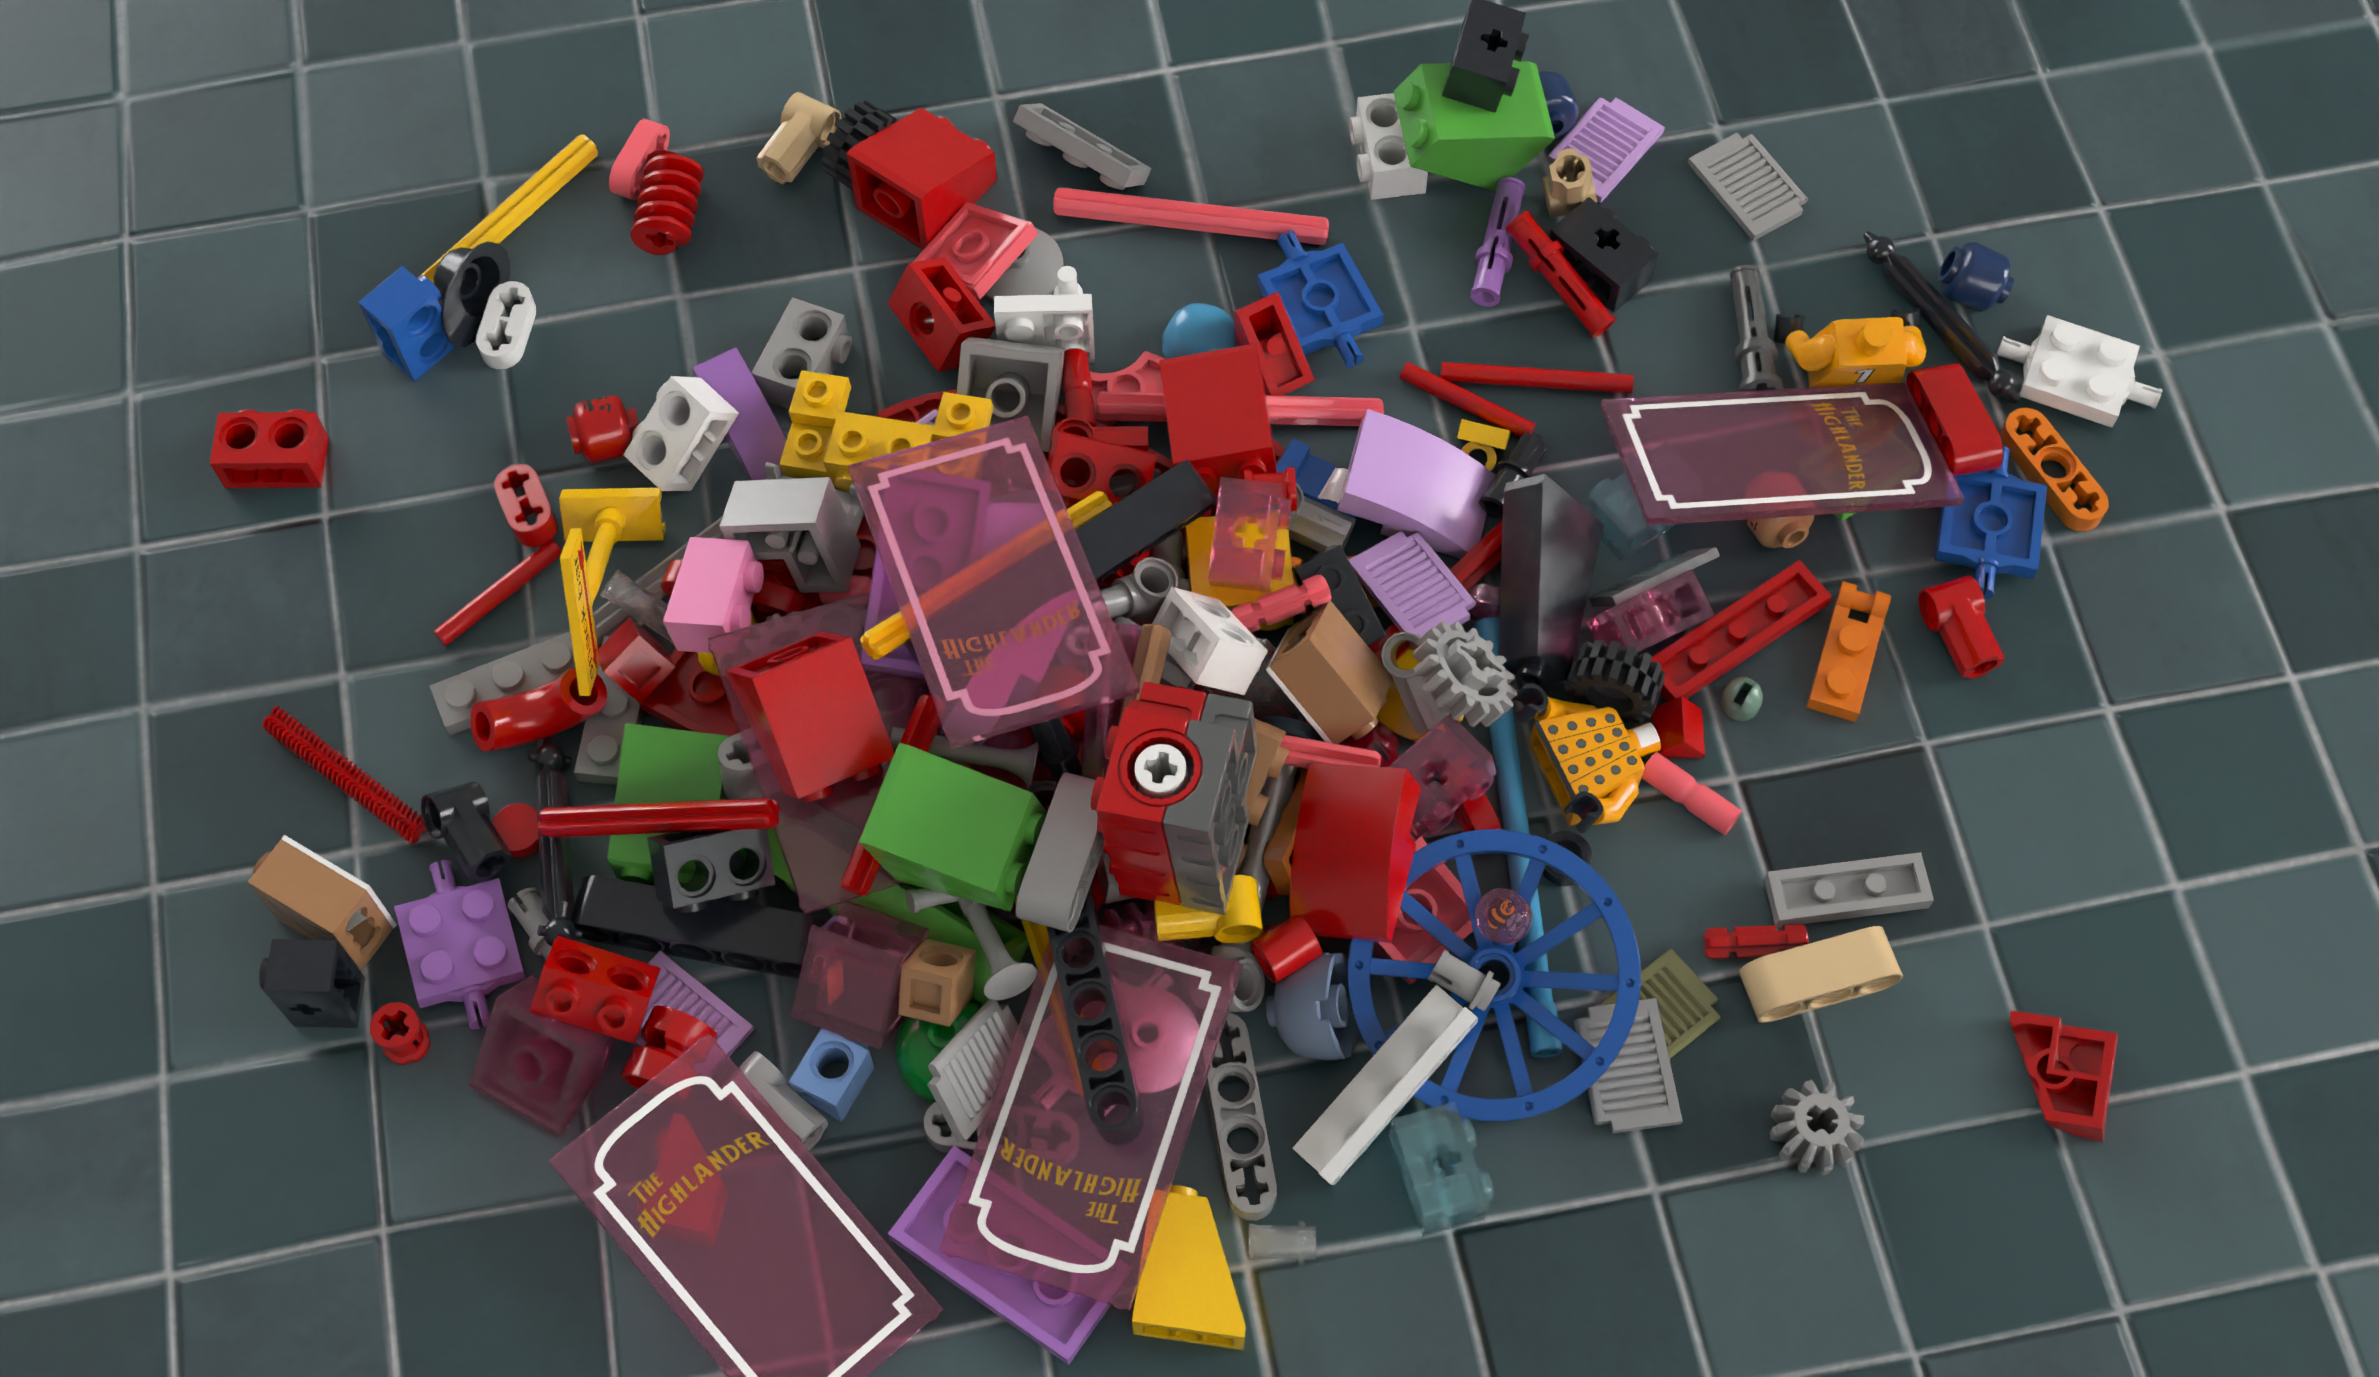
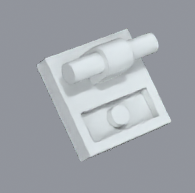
M1063 266L1058 270V285L1054 290V295L994 296L997 340L1065 348V351L1079 348L1088 354L1089 363H1095L1092 294H1083L1081 286L1077 283V272L1073 267Z

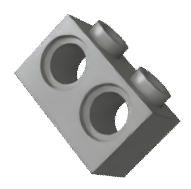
M793 297L791 298L751 372L767 402L790 409L798 379H789L790 377L800 375L801 370L832 375L837 364H842L846 361L851 350L852 337L848 335L845 315ZM814 338H822L817 341H809Z

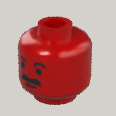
M616 395L581 401L574 406L573 416L566 417L575 455L583 454L586 461L590 463L625 457L623 454L632 441L635 428L639 425L635 407L625 409L623 401Z

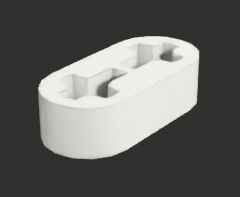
M507 281L499 284L489 296L476 337V344L483 361L489 367L495 369L510 368L518 363L524 354L536 316V305L529 288L523 283ZM514 300H520L521 304H515L508 317L504 306H512ZM505 333L508 344H501L499 350H493L492 346H499Z

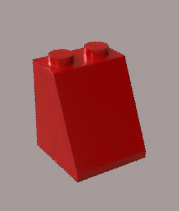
M923 108L914 111L856 144L846 153L856 209L921 250L926 248L965 203L976 204L997 181L995 152L992 151L987 143L978 138L972 139L957 130L947 118L943 116L936 117Z
M1256 343L1159 360L1173 467L1189 459L1217 499L1244 495L1243 470L1251 469L1254 474L1278 473L1271 422Z
M821 631L725 670L729 682L784 794L796 799L803 797L804 802L815 801L833 793L834 787L832 784L852 777L853 781L870 778L883 770L881 763L893 759L894 750L851 637Z

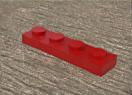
M1798 560L1654 655L1650 662L1658 661L1662 666L1661 671H1665L1661 695L1667 702L1680 696L1688 699L1826 607L1832 595L1805 565Z

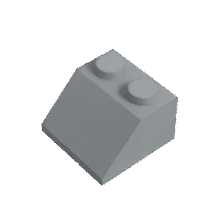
M968 337L961 343L957 394L991 399L993 404V413L986 445L1009 440L1012 448L1026 446L1027 450L1050 452L1051 436L1055 427L1060 399L1065 348Z

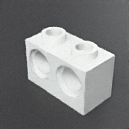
M1394 93L1358 97L1356 116L1349 118V131L1352 145H1360L1361 154L1357 155L1358 176L1360 182L1368 183L1371 200L1426 193L1428 172L1410 167Z
M671 376L658 390L656 402L645 420L635 428L632 435L633 439L623 455L654 485L661 488V491H691L739 412L702 378Z
M1170 588L1152 623L1161 625L1171 631L1172 636L1168 653L1188 676L1199 685L1245 695L1268 652L1219 599L1179 588Z

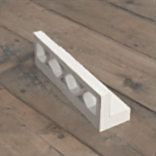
M1436 984L1292 1149L1319 1172L1318 1174L1328 1183L1335 1185L1477 1024L1478 1017L1466 1007L1463 1008Z

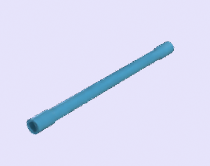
M1488 617L1476 621L1473 624V628L1477 630L1478 636L1486 641L1490 640L1493 643L1491 651L1495 656H1498L1499 618ZM1510 708L1497 721L1495 720L1489 725L1503 830L1530 834L1513 708ZM1506 854L1512 900L1514 901L1530 859ZM1538 889L1535 891L1526 915V921L1522 925L1518 936L1519 951L1544 935ZM1547 953L1524 967V970L1549 972ZM1524 988L1529 996L1558 1018L1557 1007L1553 1002L1552 989ZM1525 1014L1531 1056L1534 1058H1550L1560 1055L1563 1052L1562 1043Z

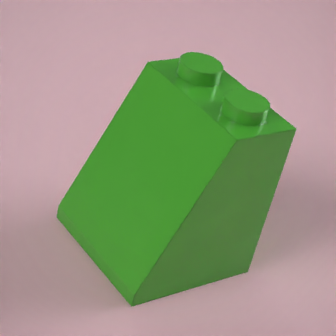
M1530 61L1513 62L1512 67L1520 69L1512 96L1502 95L1496 113L1442 96L1451 63L1420 64L1393 91L1410 167L1496 191V184L1500 178L1514 177L1555 139L1536 63Z
M626 723L623 733L614 805L730 800L723 791L718 760L719 746L729 736ZM666 833L610 835L607 859L616 878L646 885L654 883L647 838ZM694 860L687 861L681 866L678 872L679 884L687 883L694 876L696 868Z
M899 743L859 843L896 881L1011 911L1016 896H1018L1047 811L1032 792L910 745Z

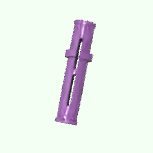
M1503 177L1497 181L1483 246L1477 249L1474 261L1478 268L1470 297L1474 303L1485 307L1495 306L1499 303L1504 275L1510 271L1513 256L1510 253L1513 237L1505 229L1519 215L1522 197L1525 194V184L1514 177Z

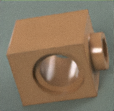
M926 938L901 966L898 1015L949 1027L973 998L976 950Z

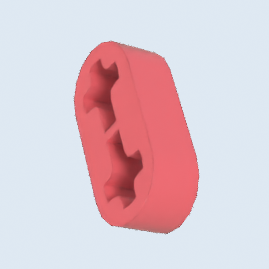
M644 118L638 122L612 166L609 176V190L611 193L635 201L638 199L641 181L644 178V167L647 164V155L653 151H667L670 139L668 126Z

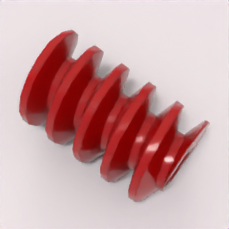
M666 150L653 151L647 155L644 178L641 181L640 195L637 199V210L634 213V225L630 231L631 240L641 250L652 255H668L673 253L676 247L687 245L691 241L690 228L695 222L693 213L698 207V200L696 198L701 193L700 182L704 178V169L699 163L691 158Z

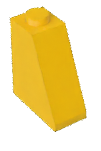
M1171 1185L1165 1187V1191L1154 1190L1150 1202L1133 1311V1334L1244 1350L1246 1325L1208 1198L1198 1196L1196 1190L1185 1186Z

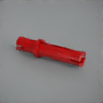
M1530 211L1521 213L1507 225L1506 232L1514 238L1530 258L1528 265L1534 272L1540 271L1564 303L1568 305L1589 331L1592 338L1602 335L1617 321L1615 316H1612L1590 289L1589 285L1562 254L1563 246L1558 240L1552 242L1532 217Z

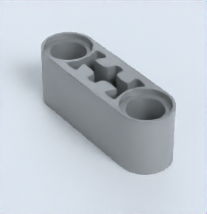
M1065 772L1060 778L1018 893L1016 902L1017 918L1066 932H1072L1075 928L1103 852V833L1097 831L1098 815L1096 811L1091 810L1094 779Z

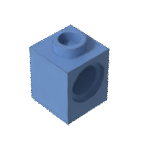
M822 1027L789 1080L791 1088L813 1108L842 1122L875 1068L870 1051L867 1050L868 1044L850 1031L841 1029L836 1034ZM840 1061L848 1064L847 1071L838 1078L828 1079L822 1076L824 1068L832 1062Z

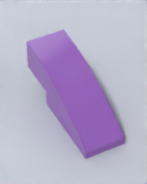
M737 347L692 367L695 377L702 378L739 412L724 438L748 480H766V462L778 465L781 475H783L779 463L786 438Z

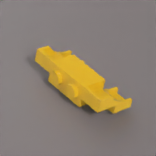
M801 370L789 409L792 424L779 465L783 476L795 479L830 477L834 487L841 491L849 493L850 485L853 484L863 487L864 492H869L868 489L881 486L878 476L887 474L889 467L907 469L985 447L993 413L992 400L943 392L934 426L845 412L851 391L848 377ZM984 454L920 472L981 483Z

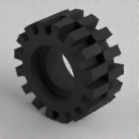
M859 101L855 103L854 110L848 108L844 112L845 119L843 121L838 119L834 124L837 129L835 133H829L826 140L830 141V144L825 146L822 152L826 156L822 159L825 173L852 190L846 153L856 144L899 121L869 101H864L863 103Z
M1595 640L1594 645L1588 641L1583 643L1582 647L1579 646L1565 683L1566 694L1568 697L1574 698V703L1592 705L1598 709L1605 707L1614 708L1623 723H1627L1628 718L1634 723H1639L1642 721V718L1648 720L1654 713L1664 683L1665 671H1661L1662 666L1658 661L1650 662L1651 655L1646 652L1639 655L1636 653L1637 648L1631 645L1625 649L1621 648L1620 642L1611 641L1610 646L1606 645L1603 640Z

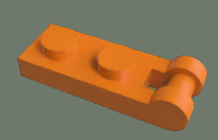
M1842 581L1834 603L1806 708L1856 722L1860 714L1891 595L1876 591L1875 595L1856 590V584ZM1850 609L1867 613L1866 623L1848 618Z

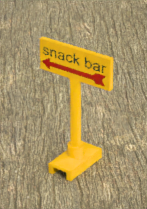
M661 488L562 489L559 503L566 543L560 557L579 696H590L600 665L592 605L600 588L614 543L617 541L664 540L666 525L665 522L662 523ZM583 542H593L586 561Z

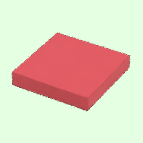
M967 202L913 262L945 257L977 299H981L1034 240L1038 233L1032 222Z

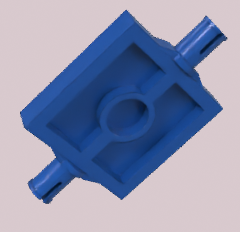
M1288 231V237L1283 233L1277 239V243L1287 260L1279 267L1257 275V286L1262 296L1266 297L1274 292L1279 293L1304 355L1325 347L1334 346L1339 351L1347 368H1352L1353 362L1355 366L1359 365L1364 360V355L1360 352L1353 338L1382 326L1384 314L1343 243H1340L1322 251L1305 252L1295 232Z
M2006 446L2003 447L2001 467L1997 470L1949 477L1946 474L1944 476L1934 560L1966 566L1975 570V580L1983 592L1984 599H1990L1994 596L1996 574L2003 573L2034 579L2039 569L2047 485L2022 481L2008 474L2010 449Z

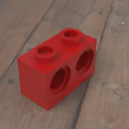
M244 409L236 413H218L210 465L224 488L322 487L329 437L316 412H307L301 409H290L286 412H258Z
M1055 430L1042 487L1045 492L1053 494L1052 503L1066 507L1075 505L1096 491L1104 492L1111 503L1114 501L1120 502L1151 482L1157 455L1136 448ZM1070 458H1081L1085 462L1087 469L1084 479L1074 485L1064 483L1060 475L1063 463ZM1129 469L1135 478L1133 489L1123 496L1114 495L1109 487L1111 476L1117 470Z
M557 935L543 966L530 1012L635 1044L661 968Z

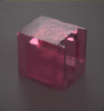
M840 898L836 914L822 928L815 925L811 926L791 1017L881 1049L898 1030L906 1017L898 1015L901 966L928 937L929 929Z

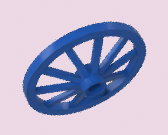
M1502 829L1475 830L1444 837L1414 852L1405 890L1423 874L1455 859L1478 949L1476 951L1473 950L1406 891H1404L1400 909L1458 959L1480 971L1483 966L1490 963L1502 965L1508 971L1509 982L1503 989L1496 992L1485 1012L1476 1006L1471 1010L1478 1017V1022L1457 1045L1441 1086L1427 1079L1413 1097L1444 1113L1484 1122L1523 1120L1545 1114L1572 1101L1590 1088L1610 1067L1628 1038L1635 1020L1641 987V964L1633 927L1625 909L1606 881L1588 863L1554 842L1539 836ZM1501 853L1530 859L1514 900L1517 906L1523 904L1521 907H1518L1517 913H1522L1525 917L1545 865L1558 871L1575 883L1592 903L1517 953H1514L1513 949L1520 930L1517 934H1511L1505 926L1498 944L1493 945L1490 929L1486 924V913L1471 855ZM1599 918H1603L1614 945L1618 975L1524 970V967ZM1352 939L1348 961L1350 1002L1362 1038L1374 1056L1401 1024L1384 1033L1372 999L1370 975L1427 980L1436 964L1372 958L1375 941ZM1523 988L1617 992L1612 1018L1596 1048L1524 992ZM1454 993L1449 994L1461 1006L1469 1003ZM1512 1003L1584 1060L1566 1078L1536 1093H1533L1512 1017L1510 1004ZM1490 1009H1494L1517 1095L1515 1098L1484 1099L1456 1093Z

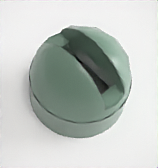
M1745 676L1734 678L1728 682L1720 697V706L1723 712L1729 718L1737 721H1747L1755 717L1763 702V693L1760 685ZM1741 689L1749 692L1742 706L1734 702Z

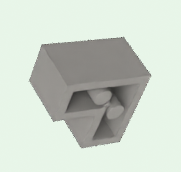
M830 477L734 482L719 525L725 539L749 541L757 560L784 559L800 593L848 591L861 545Z

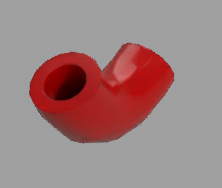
M573 668L553 681L532 690L512 696L477 702L472 707L470 714V727L474 741L480 750L489 752L527 744L575 727L596 715L605 706L608 697L606 685L597 674L590 696H579L576 668Z

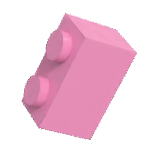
M700 537L689 538L663 620L677 651L736 655L742 635H746L750 629V607L755 592H760L764 580L763 565L757 561L749 541Z

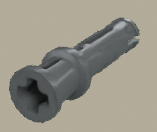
M1741 265L1730 272L1740 340L1734 357L1736 364L1741 367L1743 379L1739 386V393L1742 399L1778 397L1783 392V382L1776 375L1775 361L1778 358V348L1768 337L1760 285V270L1754 265ZM1747 302L1751 303L1753 321L1749 319ZM1762 383V389H1759L1757 384Z

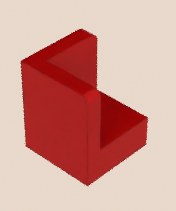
M631 617L598 649L602 671L640 704L676 668L668 651Z

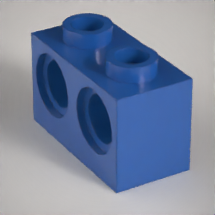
M401 266L358 303L383 356L415 382L456 346L447 340L442 327V307L438 301L442 298L440 291L427 277L421 275L419 278H416L406 268Z

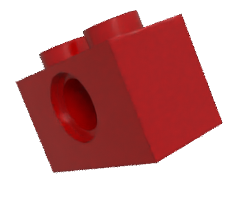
M945 257L908 263L887 303L937 372L959 368L961 343L968 337L989 339L996 328L994 321Z

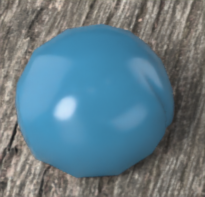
M1206 303L1188 304L1179 309L1172 316L1162 335V353L1166 359L1237 347L1234 321L1225 310Z

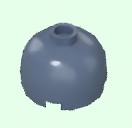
M1322 953L1321 957L1276 983L1274 995L1268 996L1266 1014L1269 1025L1277 1027L1280 1038L1292 1052L1311 1060L1336 1061L1353 1055L1357 1042L1358 1025L1353 1011L1349 1013L1347 996L1349 994L1348 961L1346 957L1341 953Z

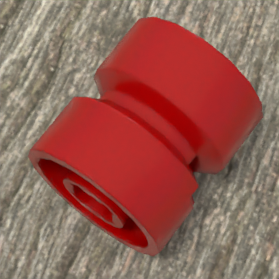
M661 1005L653 1006L641 1031V1037L645 1044L644 1046L633 1048L621 1072V1078L635 1089L655 1098L672 1085L688 1078L697 1077L693 1067L694 1065L705 1063L717 1038V1033L703 1021L680 1010ZM694 1085L674 1093L665 1099L664 1102L685 1105Z

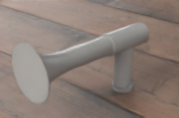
M893 727L890 742L894 751H896L905 732L903 728ZM935 735L928 750V753L941 758L994 767L1011 772L1020 777L1027 784L1028 788L1032 783L1038 743L1036 741L1035 744L1027 748L1013 750L947 739L945 738L946 736Z
M926 888L909 889L906 891V903L911 913H916L921 909L958 902L963 914L968 918L991 968V977L984 986V995L988 999L1004 1000L1014 997L1026 990L1034 982L1037 976V969L1032 964L1025 962L1017 963L1012 959L985 908V904Z

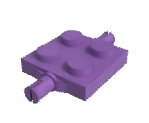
M441 860L445 879H442L438 862H434L429 866L436 892L427 898L397 905L394 908L419 1007L423 1008L445 1001H464L469 1028L480 1029L476 1009L479 1010L483 1027H487L492 1023L485 995H488L499 986L526 978L499 878L468 887H457L452 862Z

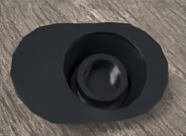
M487 241L473 249L461 247L451 250L441 259L436 268L434 285L442 295V298L438 300L442 307V327L447 340L454 346L466 347L476 340L490 294L499 284L509 281L510 259L507 251L500 244Z

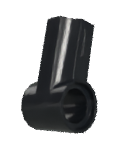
M470 782L429 793L422 797L421 814L428 833L436 840L445 839L468 878L477 879L478 883L495 879L502 870L510 866L512 854L490 821L489 803L483 788L478 783Z

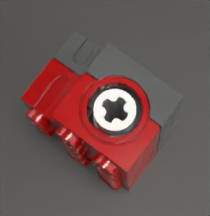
M1144 681L1139 700L1131 699L1128 708L1124 707L1119 727L1111 726L1105 746V758L1110 759L1106 776H1098L1095 780L1091 795V810L1097 812V831L1103 833V852L1109 854L1110 858L1109 873L1115 875L1121 895L1151 901L1157 900L1175 905L1182 903L1184 907L1225 915L1250 818L1249 810H1247L1246 795L1259 748L1252 701L1210 693L1207 697L1204 692Z

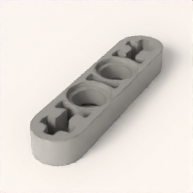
M1217 1012L1212 1014L1201 1053L1227 1200L1231 1210L1238 1217L1256 1221L1266 1217L1273 1210L1276 1203L1277 1184L1250 1038L1245 1022L1238 1015L1231 1012ZM1227 1028L1229 1036L1238 1035L1231 1042L1233 1062L1223 1064L1222 1049L1219 1041L1210 1042V1040L1216 1038L1217 1029ZM1243 1059L1245 1063H1240L1238 1061ZM1212 1064L1220 1066H1218L1217 1068H1213ZM1230 1076L1239 1077L1247 1083L1249 1092L1243 1100L1229 1102L1219 1095L1217 1088L1220 1082ZM1248 1128L1256 1134L1258 1145L1250 1153L1239 1154L1228 1146V1135L1234 1129ZM1263 1162L1264 1167L1254 1166L1253 1176L1256 1188L1259 1190L1266 1189L1267 1192L1260 1195L1259 1204L1250 1205L1247 1197H1238L1237 1195L1244 1192L1245 1188L1243 1168ZM1231 1167L1240 1168L1235 1172L1231 1171Z

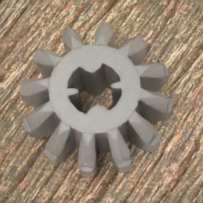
M1812 1079L1803 1084L1801 1093L1793 1088H1789L1782 1096L1784 1104L1775 1105L1771 1112V1118L1778 1125L1774 1126L1770 1131V1140L1786 1142L1779 1153L1781 1160L1790 1159L1795 1154L1800 1158L1798 1162L1800 1173L1807 1172L1812 1162L1815 1163L1822 1176L1828 1175L1831 1172L1833 1163L1845 1168L1853 1159L1851 1151H1858L1863 1145L1864 1139L1856 1131L1865 1123L1864 1116L1848 1113L1855 1103L1854 1096H1846L1839 1101L1834 1097L1836 1093L1835 1083H1828L1822 1093L1819 1092ZM1820 1123L1826 1131L1820 1129L1814 1133L1808 1125L1815 1126Z

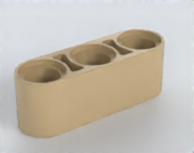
M1881 926L1856 930L1763 956L1747 963L1739 970L1757 1020L1761 1023L1780 1020L1876 993L1895 985L1903 978L1885 931Z

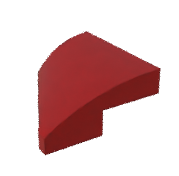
M2011 1010L2010 1025L2046 1124L2072 1135L2103 1142L2118 1033L2062 1025V1020L2059 1017Z

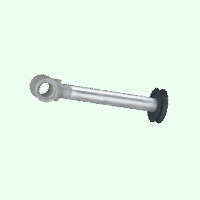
M1282 716L1257 718L1262 722L1286 731L1285 735L1325 742L1313 726L1306 722ZM1283 765L1278 779L1270 776L1267 777L1260 794L1269 797V801L1258 826L1251 825L1246 843L1249 847L1238 874L1251 876L1256 879L1261 913L1270 881V875L1263 865V851L1266 843L1272 839L1281 820L1284 804L1290 800L1298 768L1295 766ZM1252 941L1237 944L1221 942V946H1215L1211 949L1209 958L1200 960L1194 966L1212 972L1208 983L1221 987L1213 1012H1249L1255 1010L1261 1003L1265 989L1264 974L1256 957L1252 954ZM1190 975L1189 987L1194 1004L1200 1010L1205 1011L1211 992L1198 989L1202 977Z

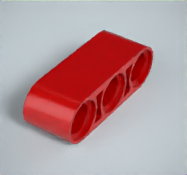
M1955 363L1910 370L1906 377L1908 403L1945 474L1953 477L1999 469L2003 461V447L2000 435L1963 367Z

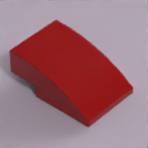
M1324 763L1309 764L1293 846L1290 918L1297 914L1300 915L1310 926L1315 936L1391 943L1416 848L1415 843L1409 837L1421 787L1407 768Z

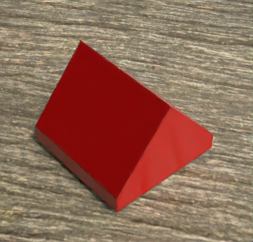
M1683 696L1656 706L1654 713L1651 715V724L1655 727L1661 743V749L1657 752L1665 758L1704 759L1705 746L1702 709Z

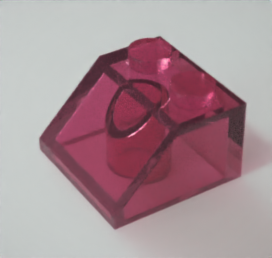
M532 975L496 997L469 1086L551 1133L560 1136L565 1132L607 1069L617 1038L530 1012L539 979Z

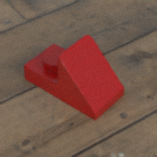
M1274 292L1233 312L1237 346L1254 343L1257 345L1265 395L1284 396L1315 381L1278 292Z

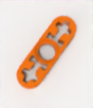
M2019 408L2011 412L2000 432L2002 446L2010 449L2011 458L2030 482L2047 485L2046 502L2065 526L2079 532H2086L2096 528L2109 506V500L2105 491L2042 413L2031 408ZM2017 428L2022 432L2031 430L2034 434L2032 438L2028 434L2019 436L2016 430ZM2034 448L2037 451L2036 455H2032ZM2044 461L2060 463L2066 470V476L2063 478H2052L2046 475L2041 468V463ZM2071 484L2076 485L2074 490L2071 489ZM2075 502L2080 505L2088 503L2092 509L2090 512L2086 508L2078 510L2074 507Z

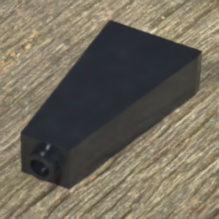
M1546 474L1508 482L1504 488L1498 656H1504L1507 660L1503 666L1516 676L1518 682L1523 685L1534 683L1540 687L1545 686L1547 683L1567 680L1572 666L1604 528L1602 522Z

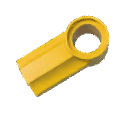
M1235 875L1225 915L1184 907L1182 903L1175 905L1157 900L1154 901L1158 941L1215 936L1216 940L1220 942L1237 944L1255 940L1263 933L1257 881L1251 876Z

